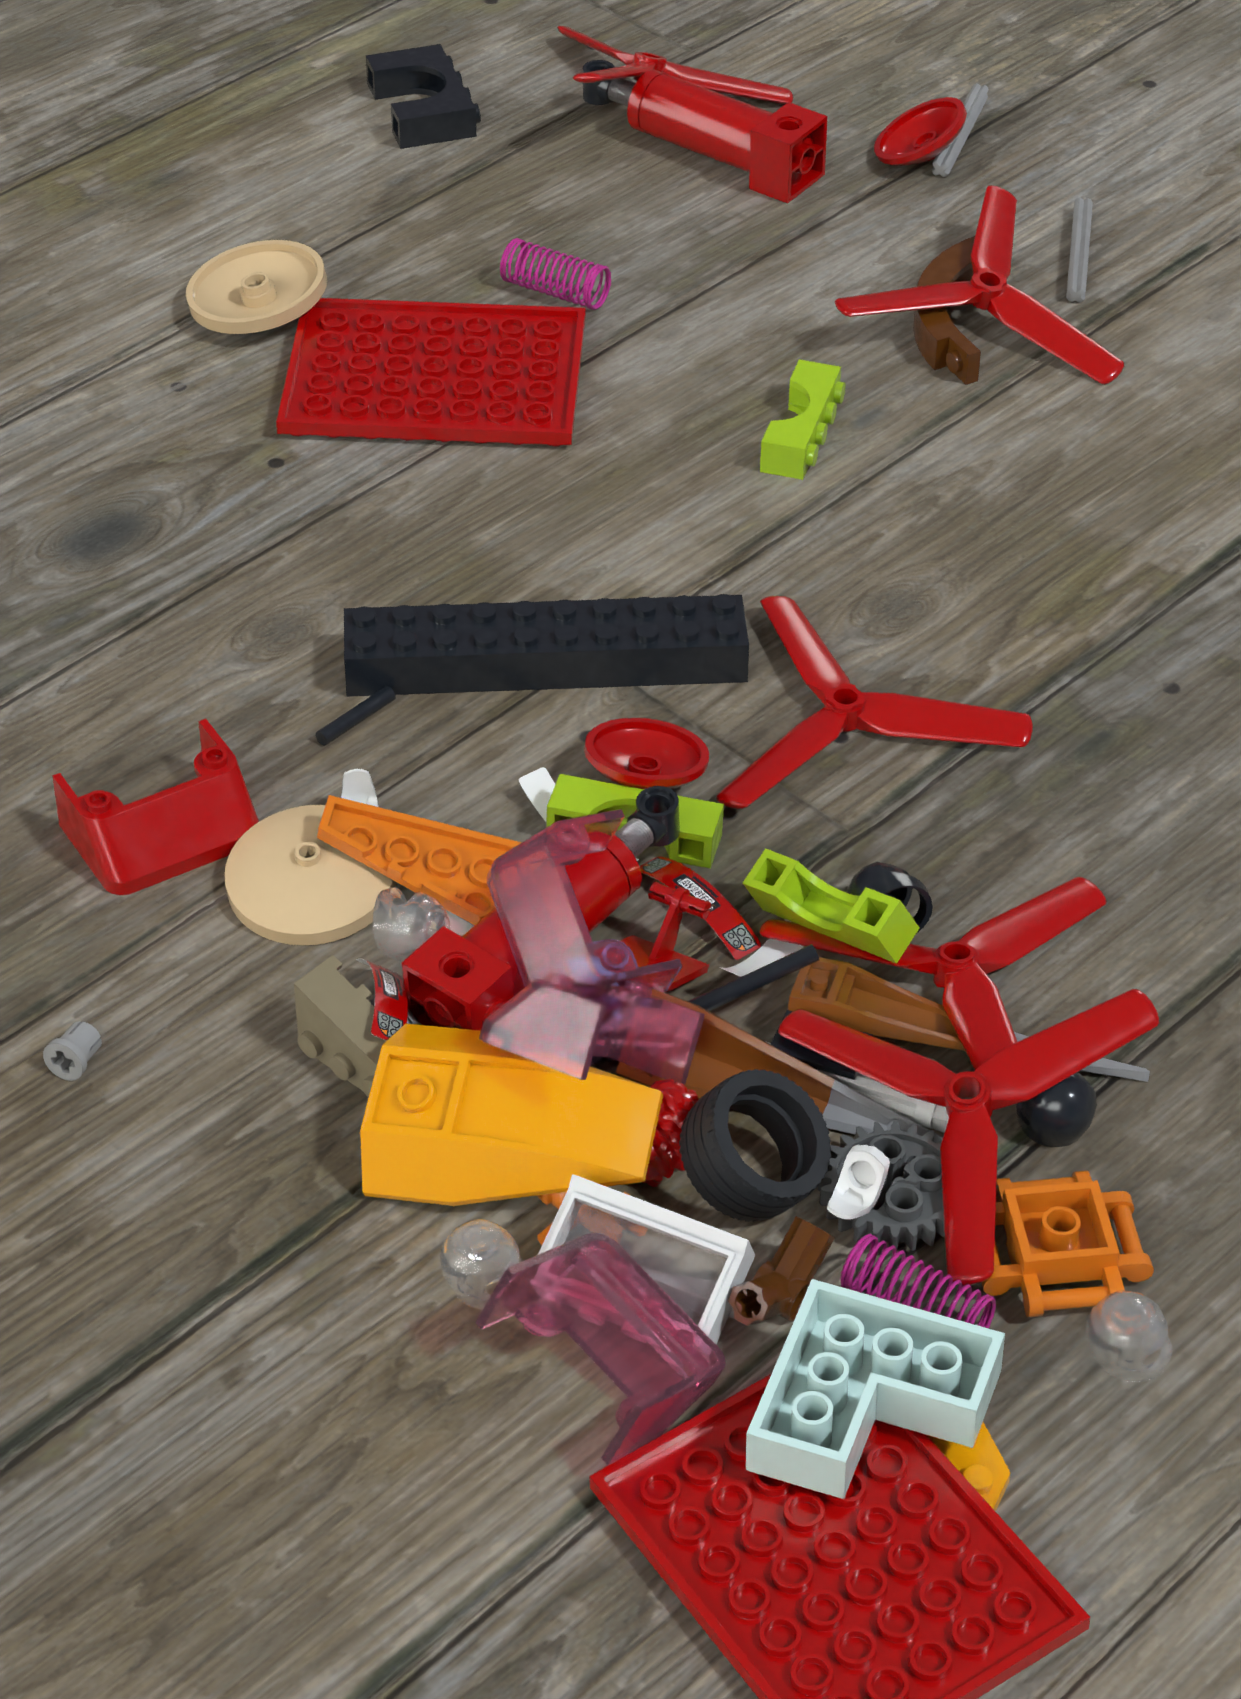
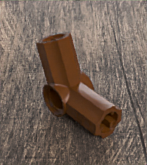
M796 1216L772 1261L765 1262L758 1269L752 1280L733 1286L728 1302L733 1308L734 1319L747 1326L776 1315L789 1321H794L809 1284L835 1238L817 1226Z

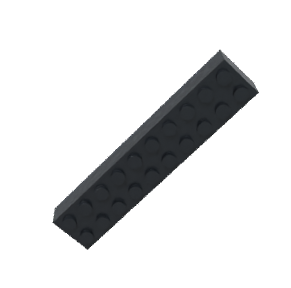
M720 594L715 596L682 595L678 597L601 598L598 600L520 601L512 603L482 602L478 604L344 608L346 696H372L385 686L391 687L395 695L748 682L749 639L742 595Z

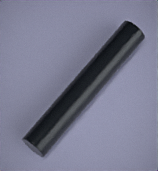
M385 686L318 730L315 734L318 742L323 746L329 744L394 701L396 695L393 689Z

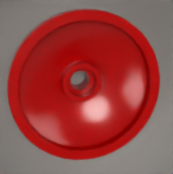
M944 97L924 102L901 114L886 126L876 139L874 152L877 158L882 163L893 166L914 165L935 159L937 155L950 146L962 130L967 116L964 104L957 98Z
M648 718L610 720L590 730L585 739L584 752L592 766L606 778L624 786L640 789L664 786L674 789L693 782L708 767L709 750L706 744L691 731L665 721Z

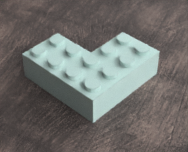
M812 1279L746 1433V1470L844 1499L875 1420L973 1448L1001 1373L1005 1333Z

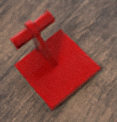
M655 881L650 887L649 891L652 892L648 894V898L669 906L655 943L631 935L595 951L593 957L604 963L614 975L622 977L633 976L644 980L647 987L662 992H669L708 972L709 964L674 951L683 912L705 920L711 911L707 909H710L712 904L709 901L691 896L688 889L683 887L673 889Z

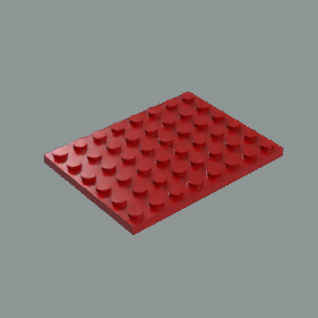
M320 298L310 310L299 317L276 421L277 434H290L292 436L317 435L331 438L341 436L364 437L366 439L394 438L406 441L420 439L437 440L440 442H497L514 445H572L586 308Z
M771 1374L589 1476L590 1489L759 1699H978L1089 1629L1090 1616L926 1434L875 1420L844 1499L747 1471L746 1433Z

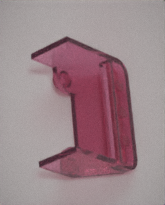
M622 809L557 821L496 858L488 871L487 885L529 1000L535 1012L547 1020L558 1021L641 1003L647 987L665 993L683 967L680 959L638 967L633 952L623 942L615 939L592 941L565 865L578 863L586 854L604 851L624 819Z
M547 972L546 979H535L485 1018L479 1039L580 1080H586L592 1057L603 1056L664 1079H673L675 1082L685 1085L705 1014L652 995L653 987L641 982L627 980L625 987L575 982L574 979L564 975Z
M601 1233L585 1234L508 1267L475 1322L482 1330L514 1315L527 1331L536 1336L553 1337L566 1331L628 1398L624 1399L616 1410L615 1417L620 1428L601 1457L607 1465L660 1437L715 1383L726 1365L725 1356L720 1348L615 1240Z

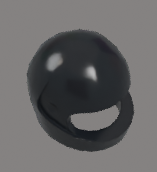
M874 862L864 866L853 876L847 892L849 894L860 896L865 887L901 900L905 907L910 900L912 889L914 888L918 891L920 897L919 909L913 917L920 927L917 933L924 928L931 917L933 909L932 899L925 885L895 865Z
M1077 1072L1030 1100L1017 1103L1016 1111L1020 1127L1030 1139L1038 1144L1047 1147L1069 1146L1078 1141L1090 1127L1097 1107L1096 1094L1089 1082Z

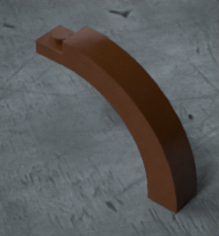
M975 236L951 246L933 259L923 271L917 287L938 283L970 281L973 276L971 252ZM950 307L915 310L913 323L914 337L918 349L926 362L934 370L948 367L950 372L954 373L965 385L977 382L981 351L953 324L947 313Z

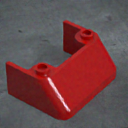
M207 719L198 721L201 752L194 759V770L198 777L129 804L123 805L115 794L103 790L92 791L77 797L61 773L52 776L59 826L104 889L109 893L129 895L227 857L241 836L259 822L236 756Z

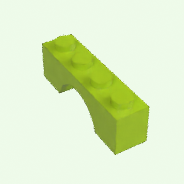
M798 360L790 378L788 410L795 412L798 416L785 420L770 421L761 441L760 472L803 480L809 466H815L818 457V445H824L828 424L832 425L835 420L837 403L842 404L846 383L840 382V366Z
M559 774L547 804L546 838L569 842L586 826H598L610 832L619 830L627 823V818L636 811L637 796L645 789ZM678 796L680 832L674 842L664 846L668 857L679 863L711 869L722 837L724 804Z
M766 848L742 883L762 910L896 964L920 928L901 900L865 887L860 896L843 892L815 876L799 861Z

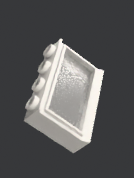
M572 1174L567 1193L529 1274H526L525 1279L535 1293L534 1298L549 1307L560 1309L562 1304L578 1309L577 1314L581 1318L595 1325L604 1326L606 1321L623 1327L621 1332L636 1341L648 1343L650 1338L667 1344L666 1350L677 1357L692 1361L696 1355L709 1361L731 1312L732 1306L728 1300L733 1286L744 1282L754 1260L755 1253L747 1239Z

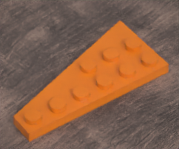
M331 795L328 796L317 838L473 925H476L558 852Z

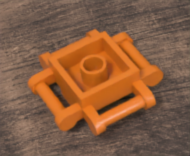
M1088 1170L1076 1171L1072 1173V1177L1018 1182H1011L1010 1178L997 1179L995 1226L1004 1225L1007 1235L1006 1246L1011 1264H1001L995 1242L994 1272L989 1279L981 1282L984 1292L991 1296H997L1006 1293L1010 1288L1021 1287L1024 1310L1027 1317L1043 1316L1044 1311L1103 1305H1106L1108 1310L1123 1309L1125 1307V1289L1122 1278L1126 1277L1131 1282H1142L1149 1279L1154 1273L1150 1256L1143 1252L1132 1217L1135 1209L1131 1195L1125 1191L1101 1192L1098 1180L1092 1181ZM1110 1219L1114 1220L1124 1254L1119 1252ZM1102 1280L1103 1286L1043 1292L1040 1285Z

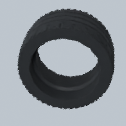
M758 1069L743 1071L725 1079L707 1092L686 1115L683 1121L684 1124L681 1127L682 1132L680 1133L681 1139L679 1141L683 1167L698 1194L700 1193L702 1198L710 1206H713L715 1210L740 1221H764L784 1213L805 1199L824 1179L828 1171L827 1167L830 1165L829 1159L831 1158L829 1130L814 1100L808 1096L809 1094L806 1091L802 1090V1087L796 1085L794 1081L781 1076L779 1073H773V1071ZM729 1110L751 1116L767 1130L776 1143L781 1158V1182L760 1176L744 1163L733 1146L728 1129Z

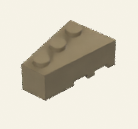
M331 955L294 983L298 1030L297 1041L301 1050L308 1057L318 1059L332 1069L338 1078L345 1081L348 1080L364 1091L369 1098L380 1051L386 1040L378 1038L371 1033L374 1006L368 999L372 996V993L363 984L355 988L339 972L343 964L334 955Z

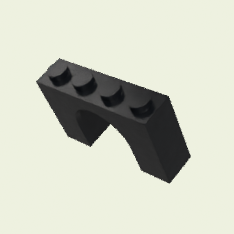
M441 44L366 55L367 85L375 100L411 94L431 96L423 99L391 103L392 133L400 149L477 137L476 124L481 121L479 106L477 103L473 104L469 88L463 86L460 72L455 71L452 57L446 55Z

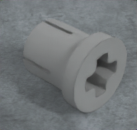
M83 1021L74 1022L60 1038L53 1039L44 1048V1062L49 1070L59 1078L68 1081L77 1080L86 1071L87 1062L101 1047V1036L91 1024Z

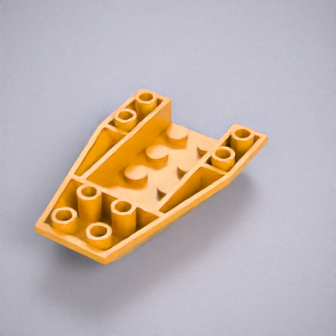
M404 1024L382 1045L361 1125L362 1192L367 1197L458 1206L567 1192L572 1174L606 1187L645 1182L663 1094L657 1089L495 1032Z

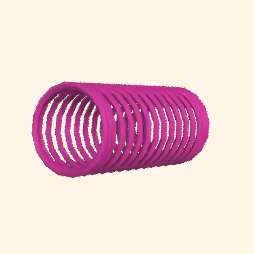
M519 238L509 242L500 261V275L503 281L512 282V284H518L521 287L525 286L527 289L539 291V293H545L549 296L552 295L555 298L559 297L561 300L573 302V304L577 305L580 304V306H586L592 310L602 306L611 286V272L607 266L595 265L594 262L588 263L585 259L581 261L578 257L574 259L572 255L560 254V251L554 252L550 248L547 250L544 246L540 248L538 244L533 245V243H527ZM520 245L521 250L516 259L515 272L511 276V263L513 255L517 247ZM532 251L530 266L524 276L526 262ZM539 253L538 264L533 276L531 277L532 267L535 258ZM509 254H510V258H509V262H508V276H509V278H507V276H506V263H507L508 256H509ZM546 255L544 269L542 271L541 276L538 279L539 268L544 256ZM551 258H553L550 273L545 281L548 264ZM559 260L558 271L552 283L553 271ZM566 262L565 273L559 284L560 273ZM573 264L572 275L565 288L567 275ZM580 266L579 276L572 290L574 276ZM603 269H604V271H605V284H604V288H603V291H602V294H601L599 300L595 303V305H592L591 303H592L593 300L596 298V296L598 295L599 290H600V288H601L602 281H603ZM587 270L585 281L583 283L581 290L579 291L581 278L584 274V271ZM600 273L598 287L593 297L591 298V291L593 289L595 279L597 275ZM549 282V288L546 289L545 286ZM569 289V295L566 296V291ZM576 291V297L573 298L572 294ZM583 292V299L580 300L579 296Z
M871 1233L860 1238L850 1251L841 1272V1287L860 1293L867 1288L866 1294L872 1296L876 1293L878 1298L884 1299L886 1297V1300L900 1303L902 1293L913 1271L920 1265L919 1274L908 1296L901 1304L910 1306L912 1296L917 1290L923 1275L930 1270L928 1280L912 1307L920 1309L922 1300L931 1282L939 1274L937 1286L923 1310L930 1312L940 1288L948 1280L947 1289L934 1313L940 1315L949 1294L958 1284L956 1295L945 1316L951 1317L959 1298L967 1289L965 1301L955 1319L961 1321L968 1304L977 1294L976 1301L964 1322L974 1324L977 1316L985 1306L977 1325L989 1329L996 1309V1301L993 1296L986 1294L981 1297L979 1289L972 1292L969 1284L962 1287L960 1279L953 1282L950 1274L943 1277L942 1270L934 1272L932 1265L924 1267V1261L919 1260L915 1262L913 1255L906 1257L903 1250L896 1253L894 1245L887 1248V1243L884 1240L878 1242V1238ZM870 1243V1248L866 1260L861 1270L853 1280V1275L857 1263L865 1248ZM883 1245L882 1254L875 1263V1266L871 1272L869 1279L862 1286V1283L864 1282V1280L866 1279L874 1265L879 1247ZM892 1250L891 1259L885 1267L880 1281L871 1291L874 1278L879 1272L885 1256ZM902 1255L900 1265L895 1271L888 1288L881 1295L883 1284L890 1274L895 1260ZM911 1260L910 1268L898 1292L890 1300L893 1287L898 1281L905 1264Z

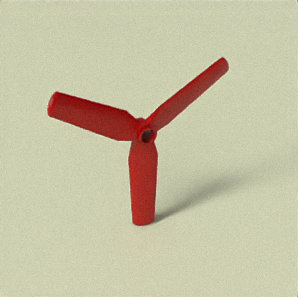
M567 26L557 27L558 31L564 36L625 64V66L576 74L573 76V79L577 82L594 83L633 77L637 81L646 71L654 69L715 92L781 104L793 102V94L788 88L669 62L667 58L653 53H626Z
M989 185L986 188L971 252L973 276L970 281L938 283L843 297L835 300V305L839 312L848 317L972 304L978 309L987 310L1008 328L1101 384L1112 382L1124 368L1122 360L1032 296L1007 284V279L1011 272L1017 199L1009 191L994 185Z
M768 596L760 600V603L805 684L821 700L824 708L792 728L716 795V799L721 804L730 808L743 809L750 806L835 741L842 732L858 729L885 736L1025 747L1031 739L1033 723L1030 715L1026 713L897 693L861 692L856 688V685L850 684L848 676L796 602L786 596Z
M1076 877L972 928L959 941L945 943L937 949L909 944L897 964L790 921L769 919L761 925L759 932L765 938L806 947L812 944L815 949L933 974L935 985L944 988L942 1006L976 1070L997 1051L1017 1042L997 986L986 974L1016 962L1106 905L1107 901L1103 892L1094 883L1084 877Z
M1131 989L997 1051L974 1072L966 1071L955 1074L935 1060L804 1009L795 1010L786 1016L778 1028V1033L794 1043L908 1097L946 1107L949 1120L940 1146L947 1275L950 1274L952 1276L953 1282L960 1279L962 1286L981 1283L989 1279L994 1272L998 1136L990 1119L993 1110L1030 1100L1157 1027L1159 1016L1155 1006L1146 994L1138 989Z

